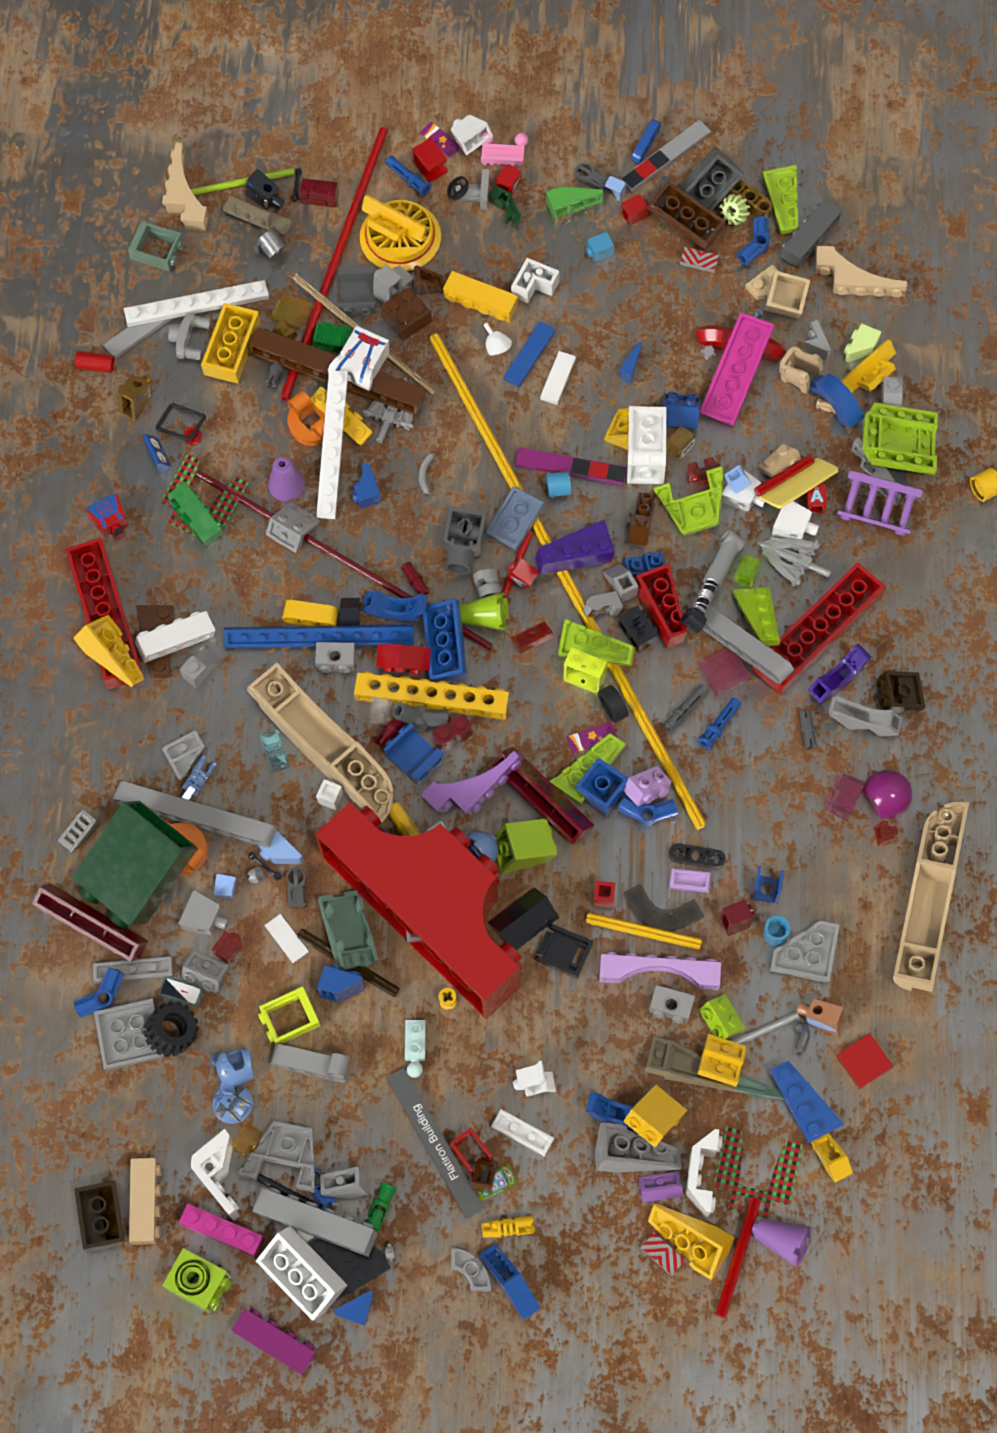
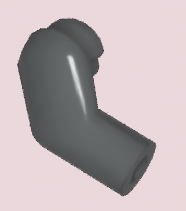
M797 1021L794 1029L800 1032V1036L795 1048L805 1051L810 1039L809 1027L806 1022Z

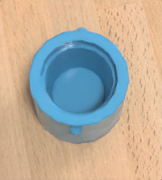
M568 471L548 472L546 474L549 498L553 499L557 496L571 495Z
M773 915V917H770L764 926V940L771 946L778 947L783 945L790 933L789 921L782 916Z

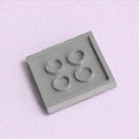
M153 999L94 1012L105 1071L164 1058V1053L158 1055L156 1049L154 1051L150 1049L152 1045L146 1043L147 1037H144L143 1034L146 1030L144 1029V1024L155 1010Z

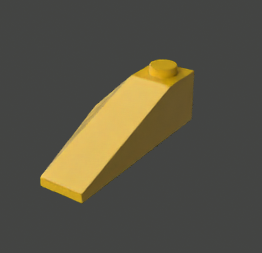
M109 615L85 625L73 639L88 656L130 687L144 680L136 661L131 659L128 653L130 650L128 645L124 644L121 639V630Z
M656 1203L653 1205L648 1220L664 1239H669L677 1247L675 1250L679 1254H683L690 1261L689 1265L695 1271L710 1280L714 1278L728 1256L735 1238L714 1225Z

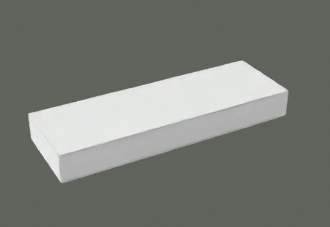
M561 351L558 352L540 400L558 405L576 361V356Z
M500 1109L491 1126L492 1129L544 1157L554 1141V1137Z

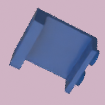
M412 723L407 727H402L398 732V736L394 740L390 739L384 746L385 756L417 786L445 760L444 753L439 748L435 750L415 732Z

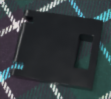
M550 924L548 928L555 933L546 931L537 951L544 958L536 955L534 960L578 979L594 941ZM578 948L585 951L579 965L572 963Z

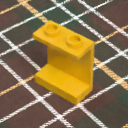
M655 1085L631 1109L624 1122L656 1148L664 1135L673 1126L678 1125L688 1110L659 1086Z

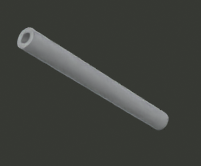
M795 1011L731 1041L744 1044L799 1019V1014Z

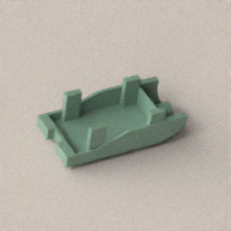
M357 890L344 892L341 897L333 898V894L320 896L318 902L337 966L345 971L357 966L367 967L375 964L379 958L369 923L363 912L364 904L362 898L359 899Z

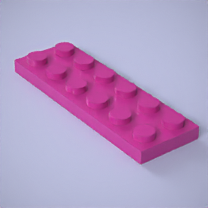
M740 312L699 414L734 427L775 324Z

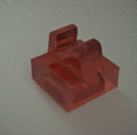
M881 821L874 827L878 846H885L895 838L894 835L899 834L897 826H889L888 821Z

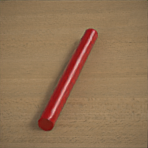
M529 531L514 562L524 558L533 532ZM508 579L502 589V593H505L503 598L508 597L513 582Z

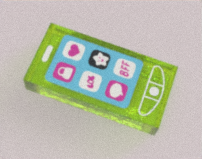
M508 1164L496 1171L492 1194L477 1192L480 1201L518 1184L510 1165Z

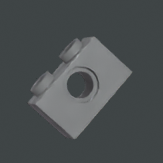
M316 642V669L323 673L331 671L349 673L350 671H355V644ZM334 656L340 657V659L337 661L331 660V658Z
M656 985L649 1012L653 1013L652 1015L657 1018H671L673 1022L678 1024L688 1023L695 996ZM673 1002L677 1008L670 1010L666 1007V1004Z

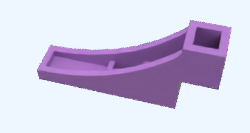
M513 751L497 766L474 778L445 784L434 781L421 796L438 812L448 811L454 801L465 813L475 814L482 808L481 804L484 800L490 799L495 794V789L498 785H503L508 780V775L511 771H516L521 766V761L524 757L520 753Z

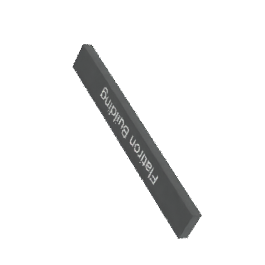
M405 1068L386 1077L466 1220L484 1210L482 1203L475 1191H472L470 1182Z

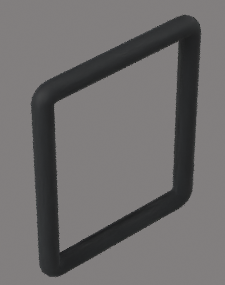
M171 403L158 421L156 429L191 441L205 421L206 415ZM172 407L202 417L190 437L160 427Z

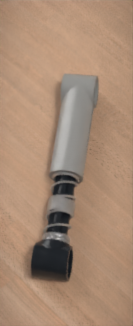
M730 529L723 534L719 541L720 546L703 579L704 584L696 598V603L683 614L680 623L695 634L700 632L707 622L705 609H708L707 605L711 603L714 591L721 587L736 554L745 543L743 538Z

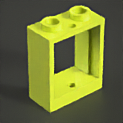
M571 648L564 663V681L596 694L602 689L606 680L607 661Z
M303 987L259 1006L261 1013L258 1016L262 1025L267 1024L269 1028L266 1034L270 1043L275 1042V1044L282 1045L321 1027ZM300 999L310 1023L278 1037L268 1013Z

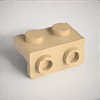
M783 443L758 468L760 472L772 478L800 461L801 456L798 450Z

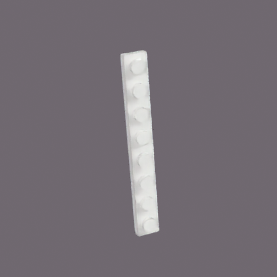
M265 280L127 307L124 308L127 326L132 327L185 316L187 313L196 314L221 309L224 303L236 306L269 299Z
M329 370L316 516L319 519L336 520L348 372Z

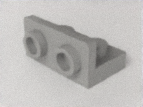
M193 950L183 965L181 978L207 991L217 993L222 979L229 970V965Z

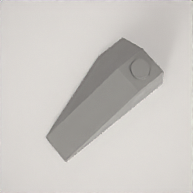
M601 1122L595 1148L597 1171L636 1172L680 1170L682 1168L680 1149L662 1141L655 1148L638 1133L627 1130L626 1126Z

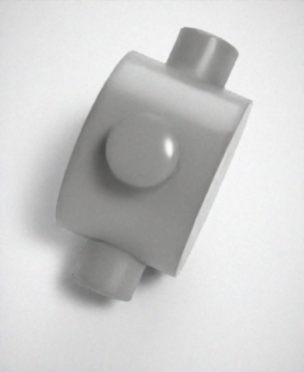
M711 345L701 349L705 360L711 359L717 354Z
M389 1243L385 1247L386 1259H389V1262H393V1259H395L394 1246H391V1243Z

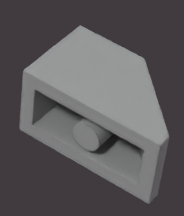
M884 377L881 385V404L901 407L903 394L902 377Z
M208 649L192 655L180 668V672L186 681L195 688H198L222 660Z
M359 1167L320 1175L322 1196L352 1199L368 1195L367 1175Z

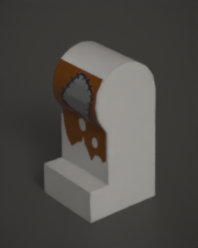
M617 591L591 596L584 605L583 612L588 617H596L598 614L609 612L612 617L617 616L623 606Z

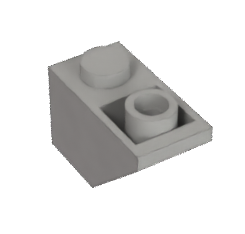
M618 564L603 571L613 591H617L621 603L637 596L639 586L631 572L624 566Z

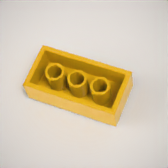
M224 303L201 363L204 375L239 383L249 356V342L261 323L259 311Z

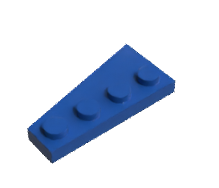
M789 1060L770 1069L807 1143L844 1125Z

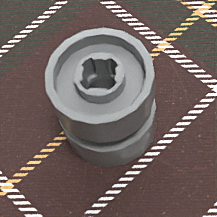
M485 569L473 575L475 587L478 588L476 590L478 599L502 593L498 584L499 579L496 570Z

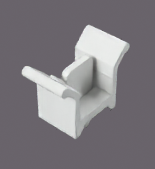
M538 1061L536 1065L516 1070L517 1079L513 1081L514 1088L516 1090H525L526 1097L543 1092H556L553 1072H544L542 1061Z

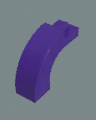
M860 644L855 645L835 668L825 675L818 677L808 691L820 704L831 699L865 669L864 666L872 658L871 655Z

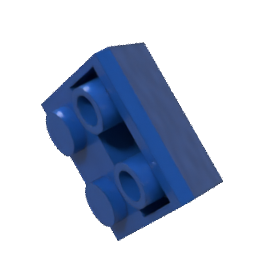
M676 392L664 394L662 407H666V426L697 429L700 397H697L695 394L679 395Z
M324 965L317 986L320 998L337 1003L365 989V983L360 973L352 970L345 972L336 965H330V967Z

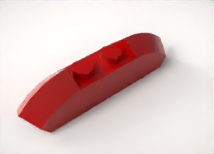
M707 325L695 331L697 340L701 345H711L713 348L725 351L733 329L724 326ZM770 338L762 359L775 362L786 351L782 344Z

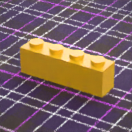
M454 271L451 272L443 288L444 298L448 301L460 303L466 308L476 309L485 315H492L500 321L510 322L518 306L517 295Z

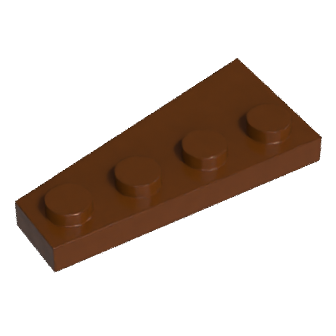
M136 605L141 632H150L162 624L169 625L174 621V605ZM172 653L148 662L151 678H170Z

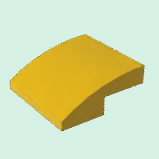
M708 1034L698 1075L736 1087L747 1046Z

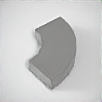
M451 1248V1270L459 1271L467 1278L471 1291L491 1292L490 1277L481 1261L468 1251Z

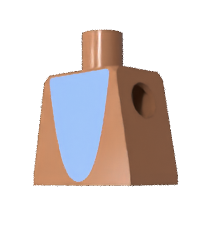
M813 999L810 1005L800 1002L797 1009L798 1014L806 1016L808 1025L834 1036H839L845 1020L843 1007Z

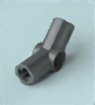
M402 702L396 703L392 713L395 719L408 724L412 723L415 730L439 727L443 724H448L449 719L448 710H428V708L423 706L413 707Z

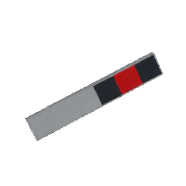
M698 120L621 177L620 180L626 182V188L633 193L711 134V130Z

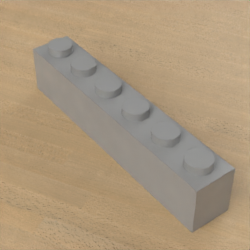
M271 1187L269 1190L261 1189L253 1208V1212L256 1215L287 1227L291 1226L300 1232L369 1257L378 1235L373 1229V1225L363 1221L361 1224L354 1222V1218L343 1215V1217L337 1216L335 1211L325 1208L323 1211L317 1208L318 1205L306 1201L304 1204L299 1202L298 1197L290 1194L287 1197L280 1195L281 1191Z

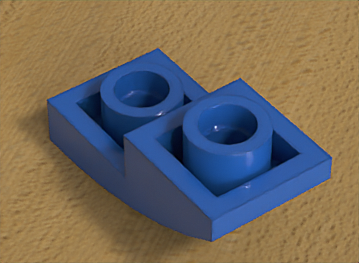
M662 552L644 553L642 557L624 558L623 560L624 567L631 572L633 577L665 565Z

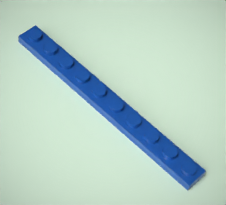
M414 625L224 627L225 648L316 646V642L354 643L355 646H375L377 644L414 645Z

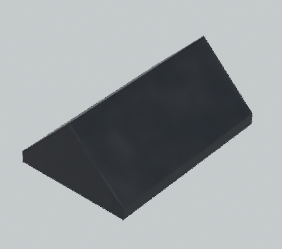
M533 888L489 921L488 924L503 942H508L518 950L550 924L558 920L559 916L547 896L538 889Z

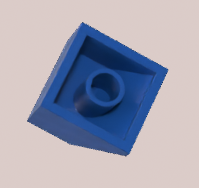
M597 758L575 788L592 807L608 816L625 794L623 790L628 777L600 758Z

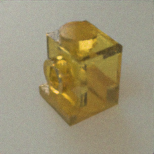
M244 1125L231 1144L232 1149L248 1158L251 1150L255 1151L259 1145L260 1140L258 1139L260 1138L261 1131L252 1125L250 1128Z

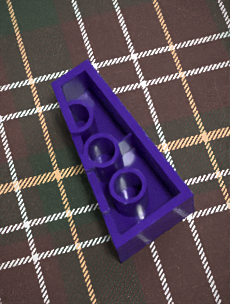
M605 519L539 547L535 556L539 574L610 563L615 550Z

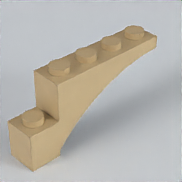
M176 142L175 148L171 151L172 164H169L168 174L170 176L169 179H166L165 183L167 192L163 195V205H165L167 212L181 214V222L184 223L186 230L206 231L209 217L207 207L199 203L187 184L184 175L185 151L183 143Z
M817 246L815 274L833 275L834 294L905 297L907 281L880 277L860 269L841 256L834 246Z

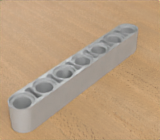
M707 605L708 609H705L707 622L702 630L778 684L782 683L794 671L793 666L786 659L716 609Z

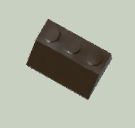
M116 1181L74 1188L83 1250L86 1253L106 1250L125 1242Z

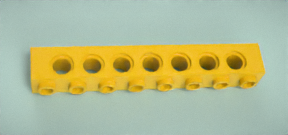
M368 671L357 673L354 690L356 701L396 706V703L402 702L413 707L423 706L428 708V710H448L449 713L506 720L509 703V692L503 689L489 690L483 686H476L474 688L468 687L465 684L451 685L445 681L435 683L427 679L412 680L410 677L402 676L397 678L389 674L374 675ZM373 685H379V686H380L379 689H376V690L371 689V687H372ZM392 687L399 688L397 692L390 691ZM413 689L418 691L414 695L408 693L410 690ZM430 692L437 693L434 697H429L427 694ZM450 694L456 696L452 700L446 698ZM467 697H473L474 701L467 702L465 699ZM487 699H491L494 701L492 704L489 705L484 703V701Z

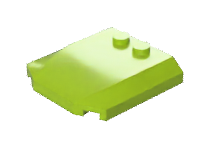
M874 403L863 420L862 449L870 465L935 475L937 471L935 445L938 413Z

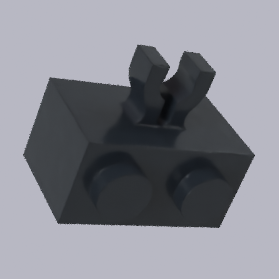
M635 606L618 616V625L638 653L658 642L659 631L654 624H650L648 616L643 609L640 610L638 606Z

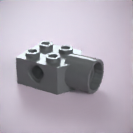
M455 507L449 508L443 538L444 550L448 552L445 565L448 571L460 575L471 572L473 558L481 555L487 524V512Z

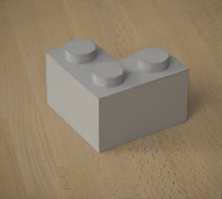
M386 264L382 269L379 268L374 273L373 296L384 304L409 286L413 289L414 277L400 265L391 269Z

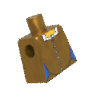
M145 375L141 379L133 376L118 392L120 414L134 421L138 419L151 399L150 386L153 383L151 377Z

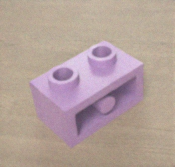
M655 766L629 777L623 791L637 806H641L645 803L649 804L659 797L663 798L666 796L672 781L658 766Z

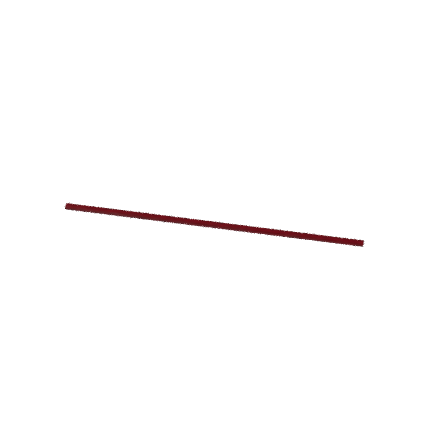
M201 470L197 472L196 477L222 492L224 490L238 498L240 503L270 520L275 515L243 495L241 496L228 489L226 485ZM308 534L304 536L303 540L398 597H413ZM462 626L464 636L489 651L492 649L494 644Z

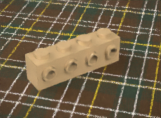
M156 1158L131 1159L129 1242L132 1245L157 1244V1238H160L161 1235L160 1226H157V1217H161V1206L158 1205V1197H161V1184H158V1176H161L162 1168Z

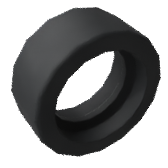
M613 685L598 691L600 703L614 723L629 716L625 702Z

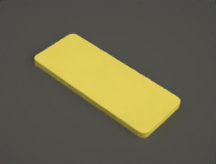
M814 458L815 463L760 496L759 499L776 508H783L836 474L838 467L820 458Z

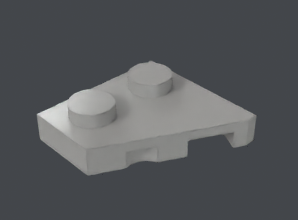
M196 730L161 749L178 780L181 781L205 749V746Z

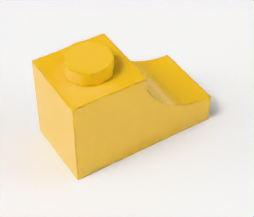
M829 1133L811 1142L826 1172L835 1183L853 1173L847 1155Z

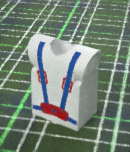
M356 326L341 354L330 364L328 373L329 370L348 372V381L370 391L373 378H375L389 355V340Z

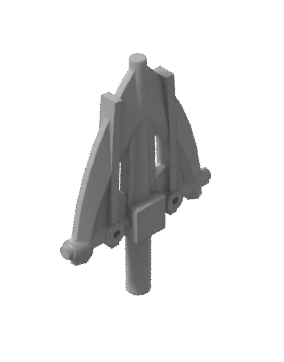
M375 400L367 410L365 409L362 412L365 418L374 417L375 421L381 419L382 426L376 438V442L380 444L383 443L388 428H392L393 424H396L398 428L404 426V429L408 431L414 428L412 423L413 414L402 410L397 412V408L389 405L386 409L384 407L385 404Z
M771 536L770 540L758 542L763 551L761 556L768 559L781 575L790 580L793 587L800 585V577H804V571L808 572L809 569L828 578L831 576V570L812 562L815 557L814 551L818 550L821 546L818 540L811 542L795 538L778 539ZM791 548V549H793V550H796V551L799 552V554H797V553H795V552H792V551H790V550H787V549ZM781 558L792 563V565L783 562Z

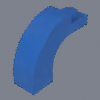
M828 373L825 376H816L810 382V391L823 396L831 404L841 424L851 428L864 418L857 400L837 377Z
M374 590L365 594L362 611L390 621H418L420 615L424 614L426 610L427 596L421 593L410 598H396Z
M590 1092L586 1112L593 1115L592 1118L603 1123L621 1124L626 1126L627 1130L634 1131L624 1122L634 1106L624 1105L612 1101L599 1093Z

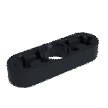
M674 844L669 849L670 860L678 864L720 869L724 866L726 860L725 854L717 849L684 844ZM676 849H679L681 853L678 858L672 853L676 852ZM686 850L689 851L688 860L685 859V858H686V855H682V854H686V852H687ZM700 852L703 856L702 860L694 861L691 857L692 853ZM706 853L709 854L708 858H714L715 855L719 856L720 861H718V864L714 863L713 859H708V863L705 862Z

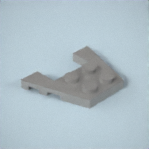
M274 1121L259 1141L260 1144L254 1153H251L247 1158L248 1161L244 1167H241L238 1171L239 1177L257 1180L263 1161L301 1168L296 1184L297 1189L315 1193L313 1129Z

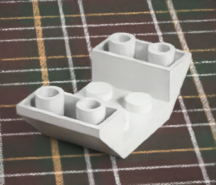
M719 1129L713 1130L695 1144L690 1153L686 1196L703 1218L707 1219L710 1213H713L715 1210L716 1198L712 1197L713 1191L699 1189L702 1175L698 1174V1170L702 1169L704 1156L715 1158L716 1152H720L723 1136H719Z

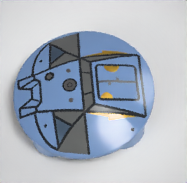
M242 1085L234 1087L236 1092L232 1095H225L220 1089L216 1092L212 1106L215 1115L222 1122L236 1125L245 1120L251 1113L253 1099L250 1092Z

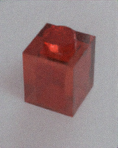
M224 931L211 949L213 955L230 965L243 947L241 937L234 932L228 933Z

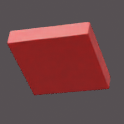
M870 1033L836 1055L859 1090L893 1068L892 1063Z

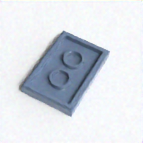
M513 486L485 534L518 551L546 505L545 502Z

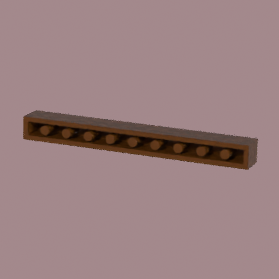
M257 327L249 342V354L327 383L329 379L328 368L337 357L336 354L324 352L317 347L305 345L301 341H295L285 335H278L268 329ZM378 372L376 374L370 391L356 386L351 381L347 383L348 391L416 416L425 401V388L408 383L401 378L397 379L389 376L385 372Z

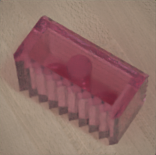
M846 773L843 774L842 778L837 777L833 786L836 790L834 794H829L825 804H828L826 811L848 820L864 788L865 782Z

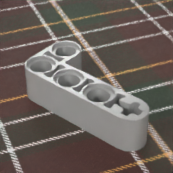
M275 1044L270 1065L277 1068L337 1082H346L351 1064L350 1058L342 1054L332 1053L329 1056L281 1044Z

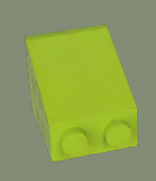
M547 819L505 823L493 835L497 840L498 856L496 860L500 874L550 862L557 855V846L553 841L552 830Z

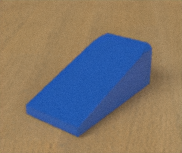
M641 342L637 343L619 370V378L628 383H631L641 353Z

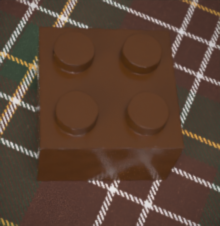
M410 286L381 305L382 317L402 341H405L432 323L431 311Z

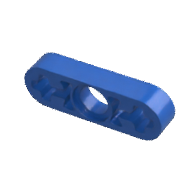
M655 119L650 121L633 152V162L642 163L660 130V121Z

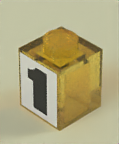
M681 425L667 440L666 449L672 456L678 457L681 460L695 445L696 436Z

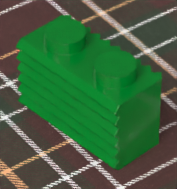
M318 322L312 341L313 347L341 353L353 329L347 325L337 326L329 322Z

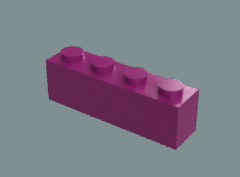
M244 1308L231 1331L304 1376L317 1356V1353L313 1351L315 1347L306 1341L303 1344L295 1340L297 1336L288 1330L285 1333L278 1329L280 1325L270 1319L267 1322L260 1318L262 1314L253 1308L250 1311Z

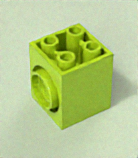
M183 1248L162 1286L170 1293L212 1314L213 1310H218L222 1302L220 1297L223 1292L229 1290L232 1281L227 1271ZM195 1277H199L198 1282L192 1284V1280Z

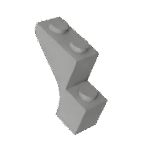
M832 697L829 715L849 730L870 729L879 737L899 735L902 717L893 710L871 709L841 697Z

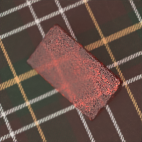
M544 621L511 637L521 654L552 639L553 632Z

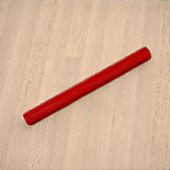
M756 1197L750 1198L715 1313L721 1318H726L752 1234V1228L761 1204V1200Z

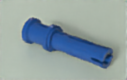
M393 155L386 159L385 164L405 179L408 186L418 191L421 197L429 193L431 184L421 179L418 173L410 171Z
M732 697L713 724L711 723L706 727L707 730L702 737H698L697 741L703 748L711 750L716 739L722 736L723 728L742 705L738 699ZM730 710V712H729L728 715L725 717V719L722 720V719L724 718V716L727 714V712Z

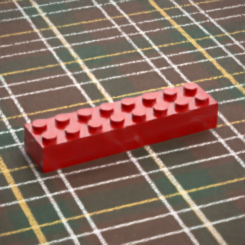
M102 538L66 548V554L87 624L109 615L121 630V639L124 644L128 645L130 649L128 653L131 659L136 661L143 678H145ZM100 665L108 689L126 684Z
M857 562L780 637V645L770 647V649L786 659L793 666L794 671L780 684L774 682L755 667L753 671L778 694L782 695L883 596L886 586Z

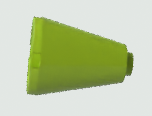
M496 593L460 604L462 624L507 630L508 624H505V619H509V606L507 598H503L505 593Z

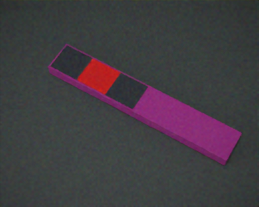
M520 447L515 462L516 467L550 473L568 471L571 477L624 486L627 473L626 466Z

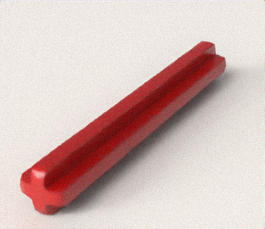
M811 455L804 457L755 487L754 492L758 497L764 495L813 465L815 460Z

